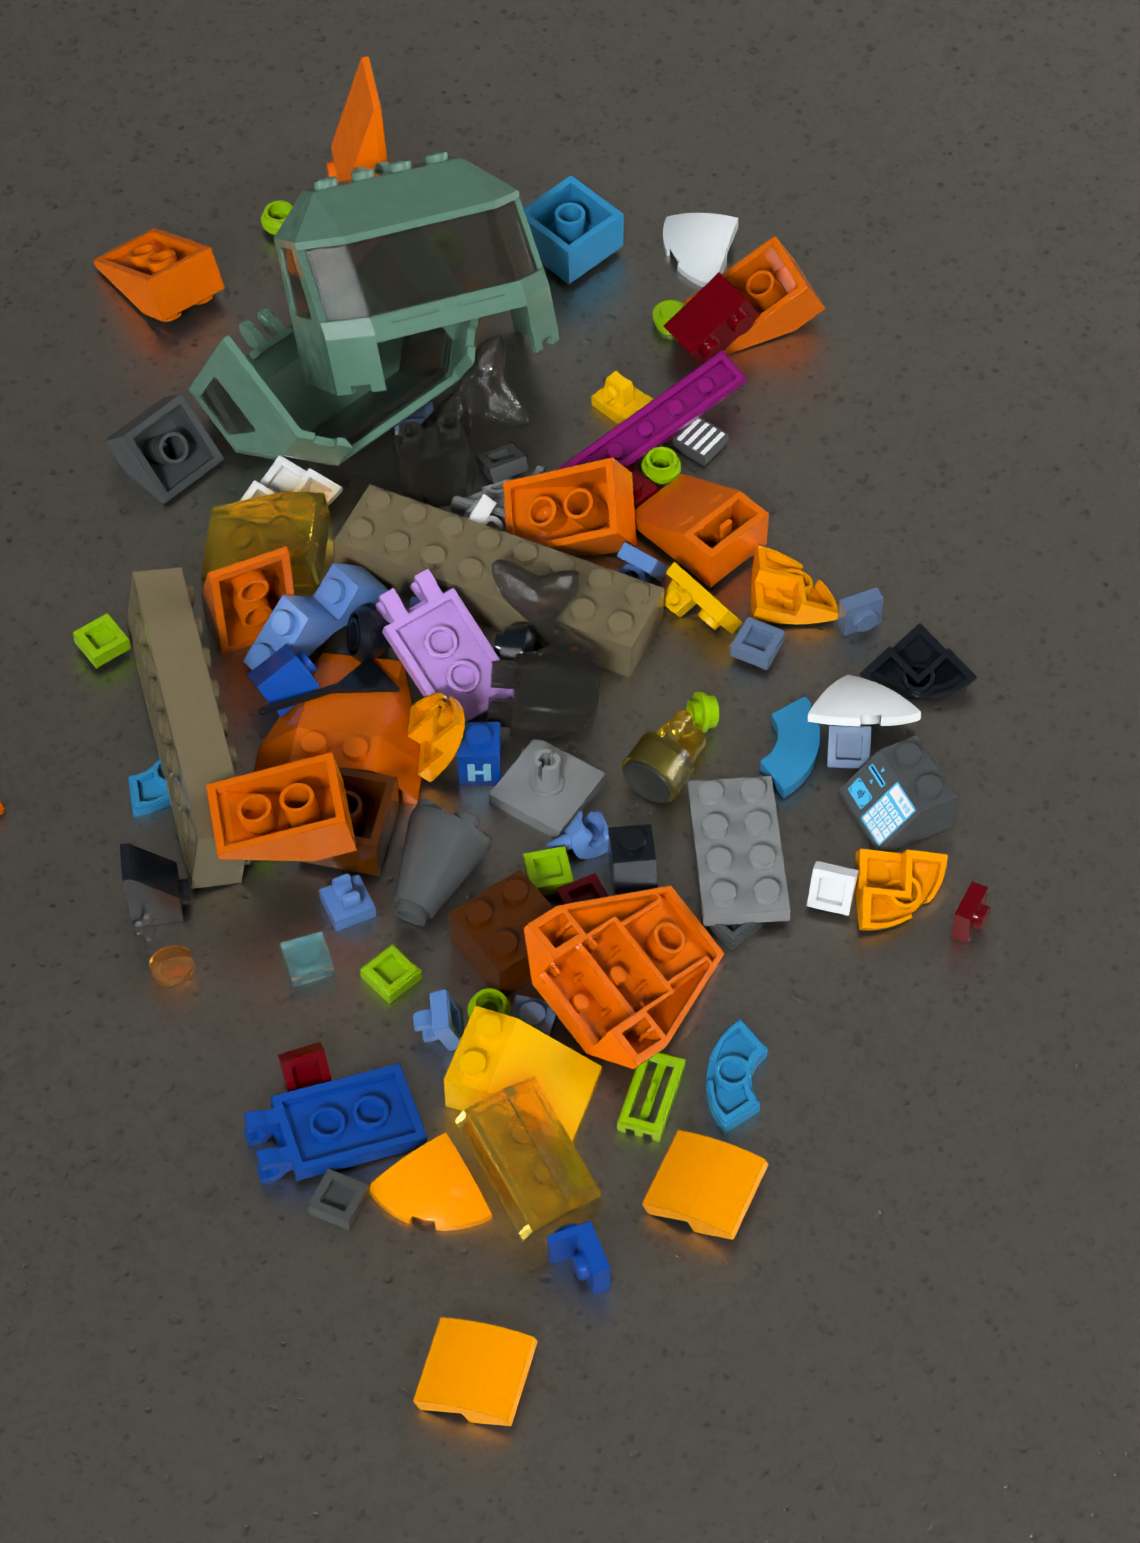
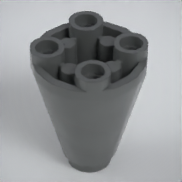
M419 799L409 817L394 895L396 905L393 912L398 917L411 924L424 926L427 919H432L488 853L492 837L477 828L478 818L463 810H456L453 815L443 811L439 805L430 800Z

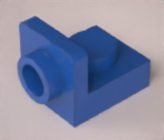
M591 1221L580 1225L575 1223L566 1224L558 1228L553 1234L547 1236V1255L551 1264L571 1258L579 1281L587 1279L593 1295L610 1289L611 1268Z

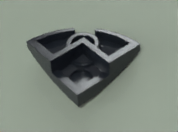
M921 623L914 627L894 647L891 648L889 646L859 673L862 678L881 684L900 694L905 699L907 697L929 698V700L940 699L961 691L977 679V676L950 648L946 650Z

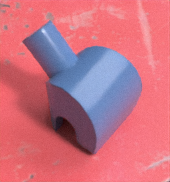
M579 811L564 830L565 834L546 842L548 849L565 846L566 852L573 849L575 855L581 859H593L605 854L608 851L609 827L601 811H591L583 819V814Z

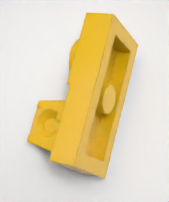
M614 371L605 379L604 387L591 396V405L619 425L654 399L634 387L631 380H627L618 371Z
M676 562L665 572L672 578V581L664 591V605L679 618L698 604L702 609L697 615L714 630L721 625L733 634L743 623Z

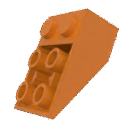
M685 474L679 475L634 510L636 529L710 588L754 554L757 545L765 546L767 544L769 513L739 490Z

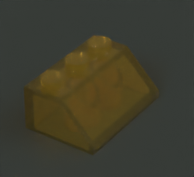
M535 1076L503 1088L468 1107L455 1120L522 1240L529 1238L602 1196Z

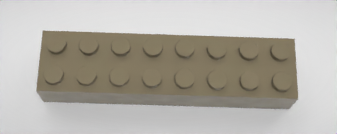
M369 484L333 541L336 564L363 566L388 591L394 588L399 595L410 599L411 597H417L410 585L415 582L413 579L415 575L429 569L442 593L452 588L455 589L475 622L502 632L505 631L506 627L532 623L539 630L538 645L629 678L634 673L664 619V588L371 484Z
M181 567L132 572L127 628L191 889L242 883L244 866L250 865L251 860H219L208 802L206 784L235 777L234 771L237 769V757L234 746H227L228 722L225 712L219 713L217 704L220 701L218 682L216 679L210 680V651L208 647H202L200 641L203 637L200 615L193 614L192 608H194L195 602L193 586L191 583H185Z

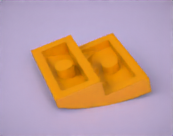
M678 1130L642 1205L650 1215L687 1221L695 1233L734 1240L768 1167L766 1159L732 1144L700 1134Z
M440 1317L413 1402L420 1410L462 1413L469 1423L512 1426L538 1341L533 1336L504 1327L470 1320Z

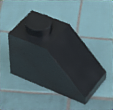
M651 824L609 827L608 859L613 896L658 888L657 864Z
M129 843L120 844L122 882L132 928L184 922L183 905L191 904L188 878L180 879L177 862Z

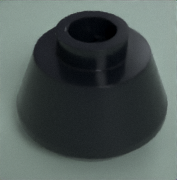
M361 606L352 612L349 617L346 634L347 647L350 655L359 662L383 656L389 648H392L382 633L383 628L390 623L383 618L380 612L366 606Z
M532 623L506 627L504 634H496L493 646L495 653L506 670L519 679H523L533 672L538 651L539 630Z

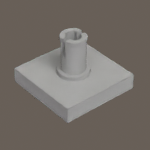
M535 736L489 793V804L555 839L565 834L564 830L578 812L581 811L583 813L605 785L606 773Z

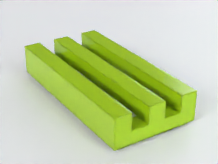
M659 1052L636 1068L617 1122V1131L626 1133V1130L630 1129L634 1131L635 1136L643 1137L644 1134L652 1135V1140L661 1142L686 1068V1059ZM650 1061L658 1063L639 1119L632 1118L631 1116ZM667 1066L673 1067L655 1123L648 1122Z

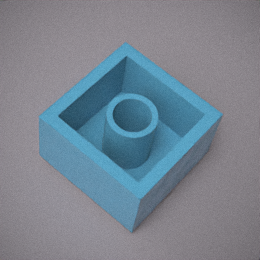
M572 175L523 208L542 264L568 284L623 247L624 214ZM517 235V245H518L519 247H521V246H520L519 239H518V235Z

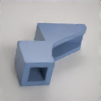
M333 563L313 597L284 594L281 596L243 662L254 670L285 644L288 645L295 655L302 650L309 657L333 633L347 626L351 613L356 609L366 606L376 611V603L380 602L379 596L387 592L388 589L363 566Z

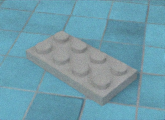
M772 776L687 781L703 926L743 924L745 922L790 921L791 909Z

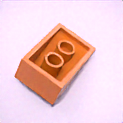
M153 228L93 259L95 267L143 314L162 322L179 318L183 310L193 305L209 302L213 298V294L225 288L211 247L157 228Z
M776 236L722 274L760 314L753 322L752 327L733 341L725 349V353L729 355L794 332L826 309L793 256ZM697 293L692 295L683 303L687 304Z
M613 457L503 482L506 533L574 557L601 556L619 552L624 542L637 548L632 472Z
M286 546L207 573L201 593L204 616L222 655L253 645L283 594L294 595L290 554Z
M333 752L206 784L219 860L318 861L357 851L344 781Z

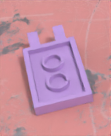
M429 569L414 576L415 582L410 587L422 602L408 610L403 606L394 588L379 596L380 602L376 603V608L383 618L390 623L383 628L382 633L423 697L434 693H442L447 696V699L452 696L463 707L465 722H473L519 694L520 690L455 589L452 588L442 593Z

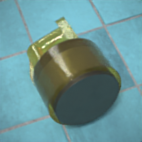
M686 710L677 711L670 720L660 727L657 733L648 732L643 734L623 760L622 772L625 780L642 797L657 803L671 802L693 775L695 770L693 762L704 749L706 738L704 732L695 727L691 714Z

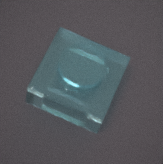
M322 931L280 943L281 953L293 987L335 976L334 965Z

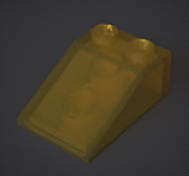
M283 491L212 508L201 581L205 582L209 572L286 546L290 554L293 586L319 587L323 577L331 520L325 494Z

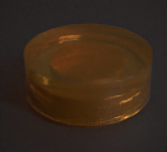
M171 945L158 950L151 957L149 969L156 984L171 987L188 980L195 971V963L189 949L180 945Z

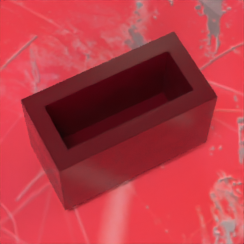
M718 272L663 327L700 365H703L722 350L725 352V349L733 341L752 327L753 322L760 314Z

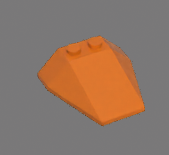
M369 56L361 57L331 144L332 161L326 162L328 177H337L338 182L352 179L351 172L354 168L361 166L366 167V169L374 168L375 172L376 163L387 161L382 109ZM389 234L375 237L374 239L383 243Z
M322 652L314 664L317 670L311 675L320 685L317 689L340 682L362 662L357 661L351 655ZM379 658L372 659L400 688V692L332 693L297 704L284 716L279 717L258 749L253 772L333 752L338 767L397 777L399 803L417 805L423 780L422 777L417 775L420 744L407 736L412 702L405 667L402 662Z
M671 885L558 905L524 927L533 986L586 1054L631 1069L637 1068L668 1045L725 954Z

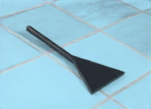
M371 659L362 662L336 684L260 707L258 712L260 715H266L332 693L400 692V688Z

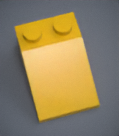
M475 1006L444 1077L445 1105L573 1145L602 1073V1066L518 1018Z

